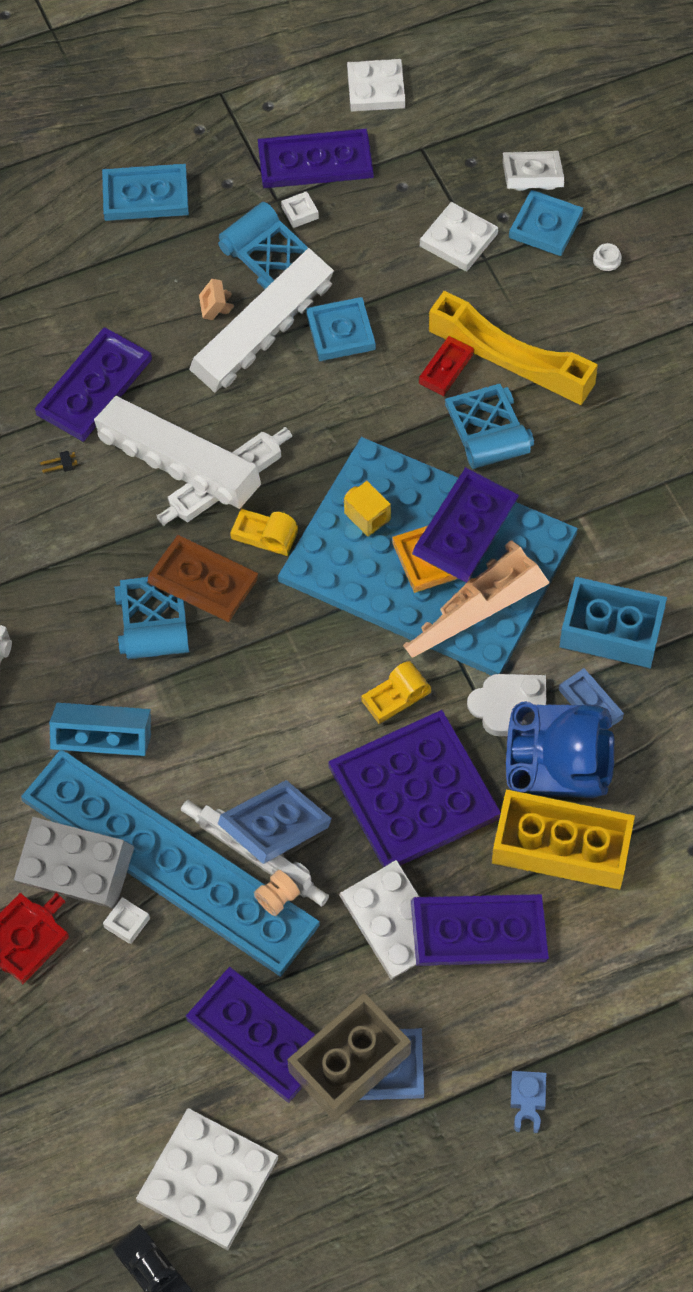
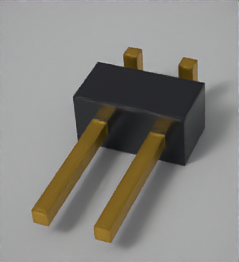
M69 451L59 453V458L40 462L41 465L57 461L62 462V465L43 469L42 472L45 473L63 468L64 472L73 470V466L78 465L77 460L71 462V458L76 457L75 452H72V455L69 454Z

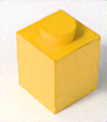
M365 481L359 487L354 486L346 493L344 497V514L369 537L391 520V504L368 481Z

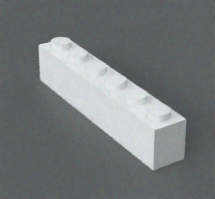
M308 248L193 358L189 370L214 393L222 386L224 388L230 386L237 377L235 373L241 367L247 369L256 359L255 354L260 349L263 351L267 350L276 338L274 336L280 330L284 333L293 324V317L298 312L304 314L306 308L311 307L313 304L312 299L317 294L322 296L328 291L332 285L330 279L334 270Z
M115 396L94 419L98 437L105 444L114 445L122 449L127 455L131 457L136 456L144 460L152 468H159L169 473L174 479L183 480L191 484L196 490L215 496L223 504H231L240 509L261 485L257 465L118 396Z

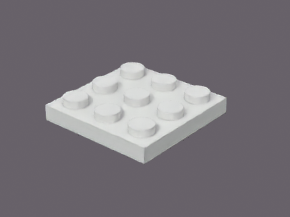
M187 1108L136 1200L138 1203L229 1250L278 1160V1155Z

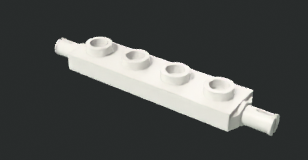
M286 427L273 436L261 432L232 453L257 465L258 472H261L281 458L279 446L292 438V434ZM187 483L168 496L170 507L158 514L157 519L163 526L177 516L189 522L219 500L207 492L196 490L191 484Z
M187 800L182 805L181 811L193 818L201 828L271 876L277 870L287 874L296 884L303 898L309 897L321 907L328 900L329 895L311 882L309 870L299 862L291 863L284 858L283 853L265 864L261 863L218 825L220 815L225 813L220 809L215 811L207 805L201 809L190 800Z

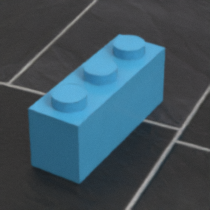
M56 703L49 722L50 749L145 756L151 738V709Z

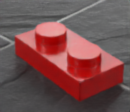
M448 336L419 376V384L445 396L473 356L474 348Z

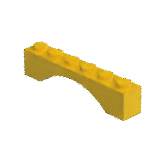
M443 291L429 311V332L445 340L450 336L473 347L474 354L579 405L583 404L595 386L598 364L573 352L547 351L521 342L491 324L469 302Z

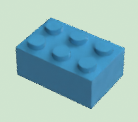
M575 577L561 630L559 647L651 668L667 597Z

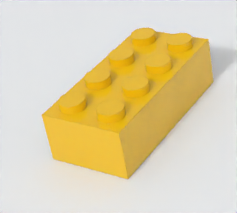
M506 789L493 847L492 864L620 890L635 815Z

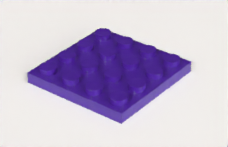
M443 710L328 761L329 769L382 867L389 865L395 860L401 866L500 819L501 812Z

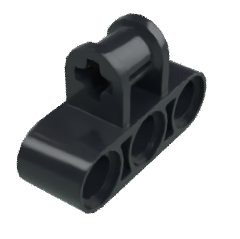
M140 1224L111 1246L116 1256L144 1292H193Z

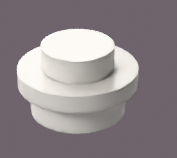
M602 244L593 254V263L600 270L612 271L621 264V253L613 244Z

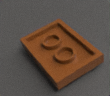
M177 535L148 575L147 583L230 622L257 582L258 573Z

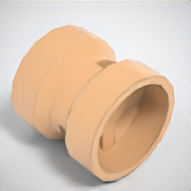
M277 870L270 876V882L267 885H261L254 891V896L260 905L273 916H277L284 909V904L287 901H293L300 895L296 884L281 870Z

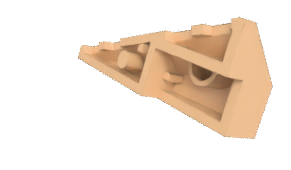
M511 540L505 545L507 552L498 561L491 559L486 564L488 569L476 578H471L440 608L442 615L433 624L426 622L421 627L423 633L411 642H406L403 647L413 658L548 585L549 581L539 566L526 556L519 545Z

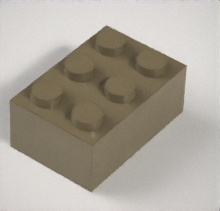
M364 992L287 1059L289 1073L335 1122L411 1054V1041Z

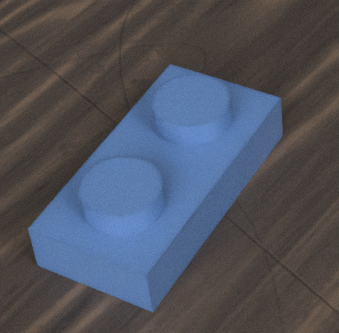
M585 668L559 685V691L571 705H598L607 708L612 718L611 727L623 719L624 713Z

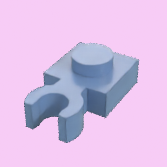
M512 1071L510 1108L520 1109L515 1116L514 1129L516 1132H520L521 1121L529 1119L534 1124L533 1132L538 1133L541 1119L535 1110H545L546 1073Z

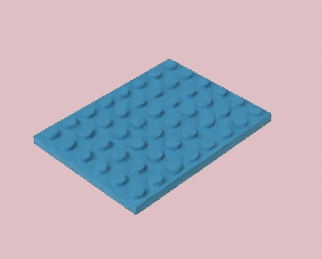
M361 437L280 571L278 582L409 640L415 639L423 633L421 627L426 622L433 624L442 615L440 608L466 582L456 579L414 593L392 544V537L428 526L458 477ZM365 481H368L391 504V520L369 537L344 514V497L346 493L354 486L359 487ZM516 502L470 579L476 578L487 570L486 564L491 559L498 561L507 552L505 545L512 540L522 548L528 558L539 566L549 584L430 649L488 675L502 674L573 543L578 528Z

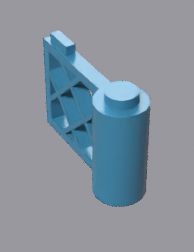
M266 202L259 203L219 234L220 241L218 242L224 254L238 257L259 277L257 282L264 289L274 281L269 275V269L286 270L292 264L290 263V253L303 254L308 249L279 220L275 210ZM280 232L287 239V245L270 244V238ZM253 251H267L266 262L254 261L249 255ZM270 252H286V263L270 262Z
M501 384L445 399V406L465 447L466 456L472 469L528 454L531 450L530 447L534 446L531 430L525 429L523 425H520L510 405L514 403V399L509 388H502ZM497 395L499 398L496 406L483 402L487 397ZM466 404L472 408L468 414L457 411L455 406ZM478 409L491 413L487 421L474 417ZM497 416L509 419L510 424L499 426L494 424L493 421ZM469 423L482 428L480 432L467 435L465 429Z
M148 577L120 580V586L114 587L116 605L122 604L124 635L118 636L120 654H126L127 660L189 652L184 600L173 595L168 597L158 591L159 588L147 583ZM141 588L146 593L137 601L128 595V590ZM152 596L162 602L154 611L144 606ZM168 607L179 612V618L165 619L160 615ZM138 610L148 616L143 622L130 623V618Z

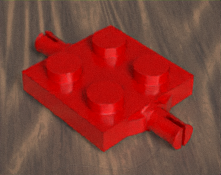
M20 892L0 913V969L10 973L22 985L69 938L68 933L55 922L52 916L66 903L59 894L55 893L42 907L31 902Z

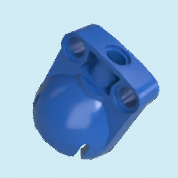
M527 701L516 704L511 711L507 737L506 780L508 787L512 791L542 797L597 798L607 795L608 785L613 777L614 734L609 730L599 728L609 729L611 727L612 718L608 709L598 705H534ZM534 712L533 722L529 725H523V717L527 713ZM524 775H530V784L526 788L519 789L518 783L520 778Z

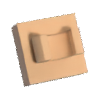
M211 279L199 294L203 319L214 320L219 312L229 314L234 308V304L226 303L232 293L228 290H223L222 280Z

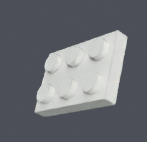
M395 860L344 890L339 895L391 980L416 965L411 900L413 897H419L399 863Z

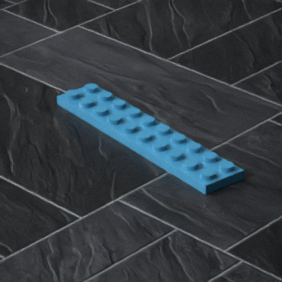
M60 750L21 796L25 804L52 822L121 839L133 845L134 850L127 870L128 874L280 977L320 926L317 919L290 901L284 904V909L277 916L268 913L254 896V891L261 885H264L263 883L64 750Z

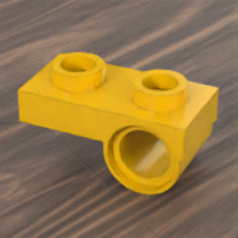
M241 508L230 536L232 540L288 556L298 533V525H296V521L291 516L282 512H273L268 517Z
M406 661L390 673L388 680L363 694L361 698L363 704L378 724H381L431 693V686L411 661Z

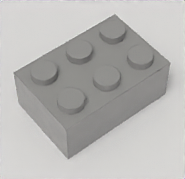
M32 817L14 880L29 887L114 909L119 901L134 846L121 839Z

